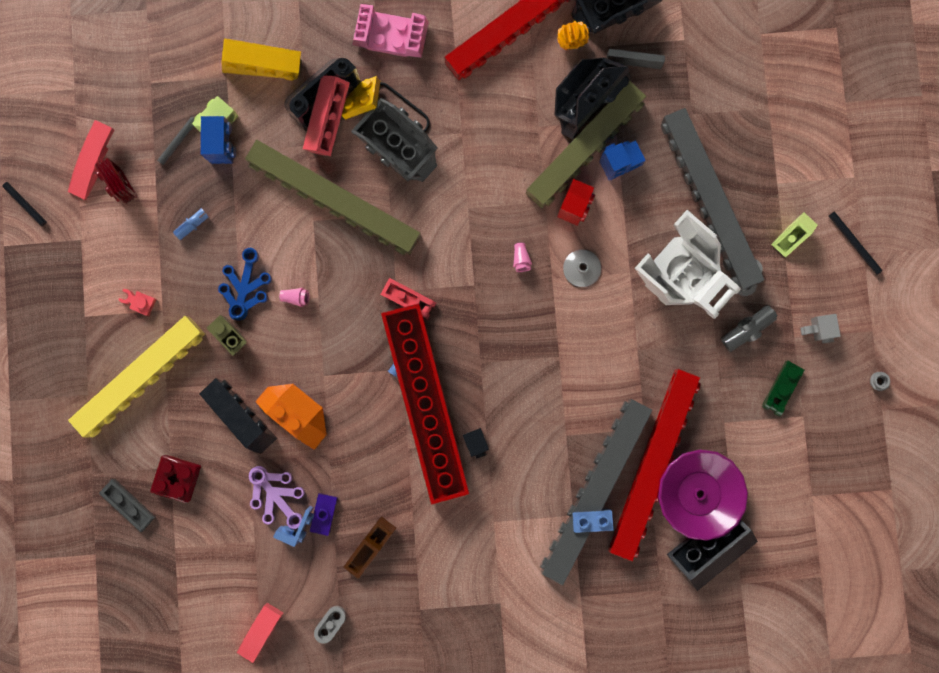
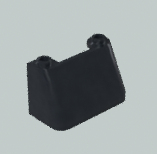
M335 58L329 60L285 99V109L305 132H307L312 114L309 105L316 99L320 79L323 76H337L349 82V86L353 89L361 82L357 68L348 59Z

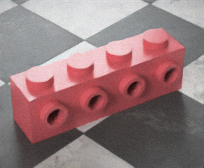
M323 76L320 79L303 145L304 150L317 155L331 156L349 82L337 76Z

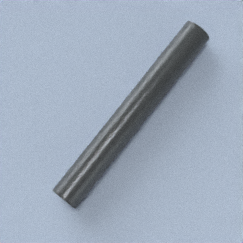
M192 116L157 160L162 165L166 163L194 127L192 124L194 118Z

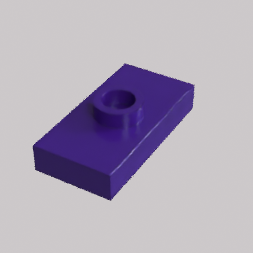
M318 493L309 532L326 536L330 535L338 497Z

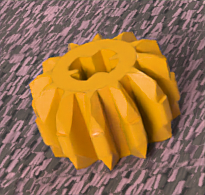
M574 21L573 23L562 25V28L558 29L557 40L560 47L564 50L578 49V47H583L584 44L589 42V30L583 22L577 23Z

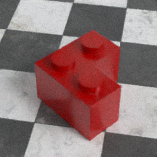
M573 179L557 217L578 226L580 221L584 222L590 210V207L587 205H591L595 194H593L594 187Z

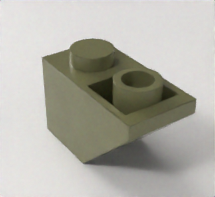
M219 315L206 328L232 356L248 343L240 331L225 316Z

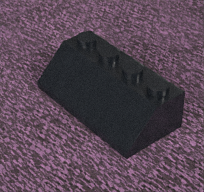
M740 520L739 524L723 537L708 541L687 537L670 551L667 556L688 582L698 591L758 541L753 531Z

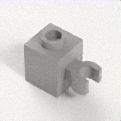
M837 314L811 318V326L800 328L801 335L814 334L815 341L822 340V344L834 342V338L841 337Z

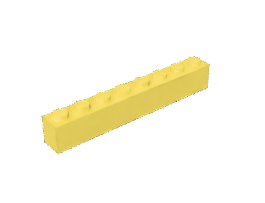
M184 316L68 421L82 437H95L101 432V427L111 423L116 418L115 415L119 411H124L130 406V401L140 397L149 384L153 385L159 380V375L169 371L178 358L182 359L188 354V349L192 346H197L203 340L202 337L205 333L190 317Z

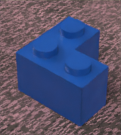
M201 116V155L211 164H233V158L236 157V148L229 141V134L232 132L231 123L224 116Z
M635 140L631 143L626 141L615 145V143L610 144L605 148L599 162L610 181L642 166L646 160Z

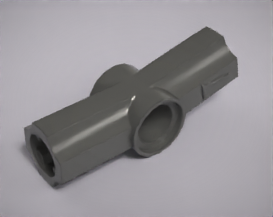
M766 305L753 316L742 319L738 323V327L721 337V341L727 350L732 352L744 343L760 338L762 331L777 320L778 315L775 310Z

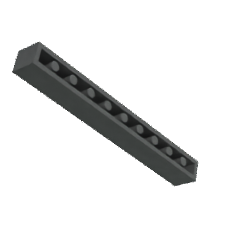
M686 108L664 116L661 129L670 140L668 143L671 151L676 153V162L685 173L684 179L686 184L692 188V197L700 206L699 212L701 217L706 219L707 227L717 235L716 237L721 244L720 253L724 259L723 265L726 271L730 272L731 280L741 288L739 292L760 284L764 281V277Z
M629 399L628 402L624 401L621 406L620 412L622 414L620 418L614 420L611 429H613L611 435H607L603 441L602 446H604L602 453L598 452L593 461L595 463L593 470H589L584 480L587 482L584 488H579L576 494L578 499L575 505L570 506L566 514L569 516L566 523H561L558 529L560 534L557 540H553L550 544L549 550L551 552L548 558L544 557L540 564L542 575L561 585H564L590 532L575 533L573 531L572 514L574 512L602 510L652 412V409L633 399Z

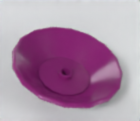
M701 449L684 453L668 465L660 479L658 494L662 514L672 528L690 539L704 541L723 537L734 529L746 511L748 498L744 476L734 462L718 452ZM699 490L703 493L701 497L697 496Z

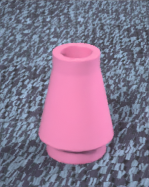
M517 243L514 245L513 267L516 268V272L529 271L532 262L525 243Z
M304 288L281 290L279 298L281 302L303 307L309 303V291Z

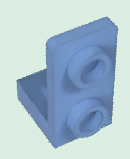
M309 506L306 509L297 532L288 526H280L273 538L293 547L299 542L302 543L307 534L304 531L307 524L310 525L314 514H312L314 507Z
M610 509L574 512L572 514L573 531L575 533L613 531L612 510Z

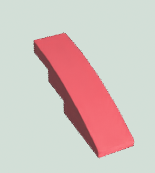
M97 120L94 121L75 165L68 189L69 193L84 200L87 199L98 178L95 173L97 171L95 164H99V161L102 162V159H104L108 151L106 146L114 132L113 128Z

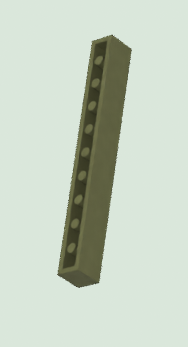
M257 139L245 157V160L249 163L248 167L254 171H263L265 173L264 176L272 181L277 179L282 182L280 185L288 190L293 188L298 191L297 195L307 200V198L314 200L313 204L321 209L324 207L330 210L329 213L337 218L342 216L347 219L345 222L353 227L357 225L363 228V233L370 237L372 235L377 236L379 242L386 246L391 244L396 247L394 250L402 255H405V253L411 255L421 238V233Z

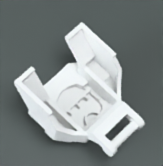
M686 210L674 224L681 237H674L654 261L651 255L647 254L634 269L645 282V286L665 305L694 303L715 319L723 306L734 294H738L741 288L721 272V244L716 237L717 235ZM726 285L728 290L712 307L709 302Z

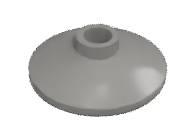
M576 250L566 258L563 272L566 279L572 285L588 287L599 278L601 264L594 253L588 250ZM581 264L586 265V270H581L579 266Z

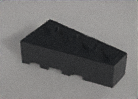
M215 378L199 395L246 449L262 454L277 437L256 416V413L249 406H246L244 399L238 393H234L231 390L233 387L225 379L221 381Z

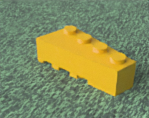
M224 38L221 60L222 73L275 77L285 80L298 79L301 51Z

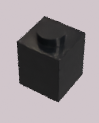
M481 428L463 435L471 457L475 456L478 459L487 455L486 451L489 448Z

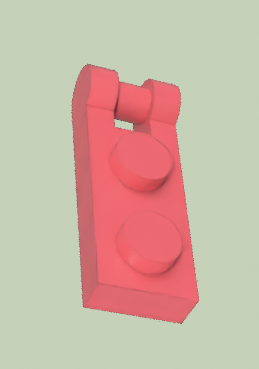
M391 278L388 279L380 294L402 307L420 304V302L425 303L421 312L426 320L430 317L431 309L435 308L437 304L433 300Z

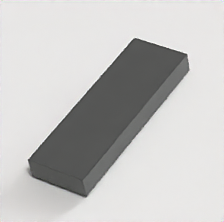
M609 49L606 59L623 65L661 69L665 62L664 55Z
M115 478L111 479L99 492L108 503L140 532H143L156 518Z

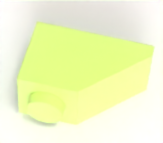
M803 212L771 245L786 258L814 232L818 225Z

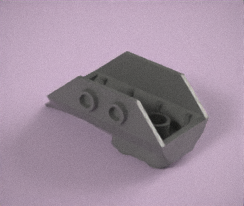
M380 98L377 102V108L370 110L351 132L366 144L365 148L372 155L376 153L380 157V162L387 168L391 166L407 181L418 180L423 182L437 167L435 152L438 147L422 130L423 126L416 120L413 122L408 117L409 114L402 107L397 108L392 103Z

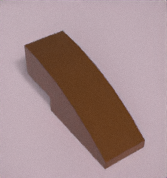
M381 516L343 568L359 579L396 530V527Z

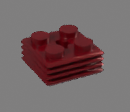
M106 158L105 160L102 159V162L99 161V164H95L97 168L95 173L100 181L106 183L105 190L110 197H114L117 202L122 201L125 204L137 198L136 192L122 169L112 160Z
M162 455L150 492L179 502H190L201 465L169 455ZM177 474L179 482L174 483V480L172 478Z

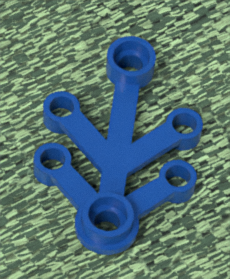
M246 248L242 253V258L246 262L241 282L235 274V268L231 265L224 266L222 270L223 274L229 278L238 292L237 301L230 293L231 287L228 284L222 283L218 287L219 293L224 295L230 305V317L236 321L244 320L250 308L258 303H264L268 299V295L264 291H258L255 297L245 302L246 295L263 284H270L272 281L271 275L264 272L259 278L249 284L253 264L259 259L258 252L253 248ZM251 253L255 255L252 260L249 259ZM228 268L232 269V272L230 274L226 273V270ZM268 275V281L264 282L263 277ZM227 286L228 290L223 293L222 288ZM260 294H264L263 300H259ZM238 308L242 309V313L240 315L236 314V310Z

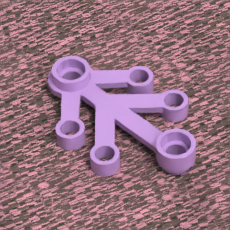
M256 466L249 472V480L254 484L253 497L250 501L251 508L259 509L262 507L263 501L260 495L261 488L263 487L267 494L265 514L262 516V521L265 524L274 522L273 507L275 502L287 516L288 527L291 529L299 528L303 518L302 515L294 513L281 496H292L300 499L305 494L302 487L294 489L273 487L269 481H281L283 484H288L293 479L292 474L289 472L282 474L268 473L264 467ZM258 472L262 474L261 479L256 478ZM285 474L289 476V481L287 482L283 480ZM297 489L301 490V496H296L295 491ZM254 500H258V501H259V506H258V507H255V506H254V504H253ZM266 515H271L272 520L270 522L266 520ZM294 517H298V524L293 523Z

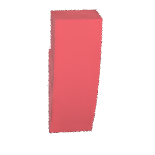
M266 603L245 636L237 653L254 663L284 613Z

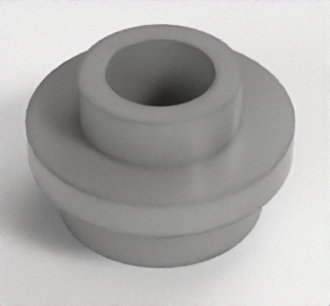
M875 372L870 378V385L877 391L886 390L890 385V378L884 372ZM878 378L882 381L880 385L877 383Z

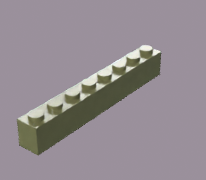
M629 81V84L621 90L616 99L608 103L527 188L526 195L542 209L545 205L549 207L556 199L554 196L558 192L562 193L568 187L567 182L571 178L576 179L581 173L580 168L584 164L588 166L594 159L593 155L597 151L600 153L607 144L605 142L609 138L613 139L620 132L618 128L622 124L626 126L630 122L634 111L638 113L644 107L646 95Z

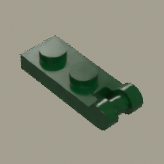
M788 360L785 361L762 407L766 410L774 411V414L780 417L805 369ZM774 398L779 400L778 405L773 403Z

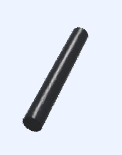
M5 182L2 185L40 226H44L47 223L9 182Z

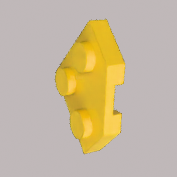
M377 76L360 82L346 98L342 111V116L345 120L377 108L381 82Z

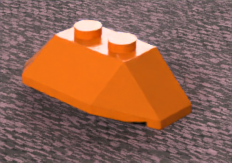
M295 384L267 387L256 400L259 407L269 417L313 450L327 436L323 407Z

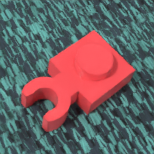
M123 289V292L128 294V298L126 300L119 298V301L124 304L131 303L129 309L149 316L157 299L138 291L134 296L132 291Z

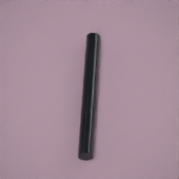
M834 211L828 215L876 275L883 271L837 213Z

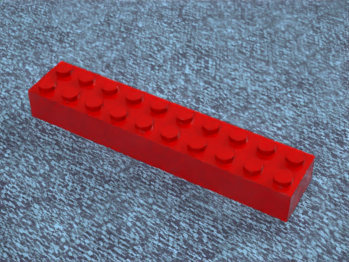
M418 303L383 312L381 317L430 503L432 505L468 495L469 490L420 305Z

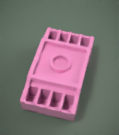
M361 4L352 45L376 52L422 58L429 22L426 16L412 13L411 18L378 13L375 12L373 5Z

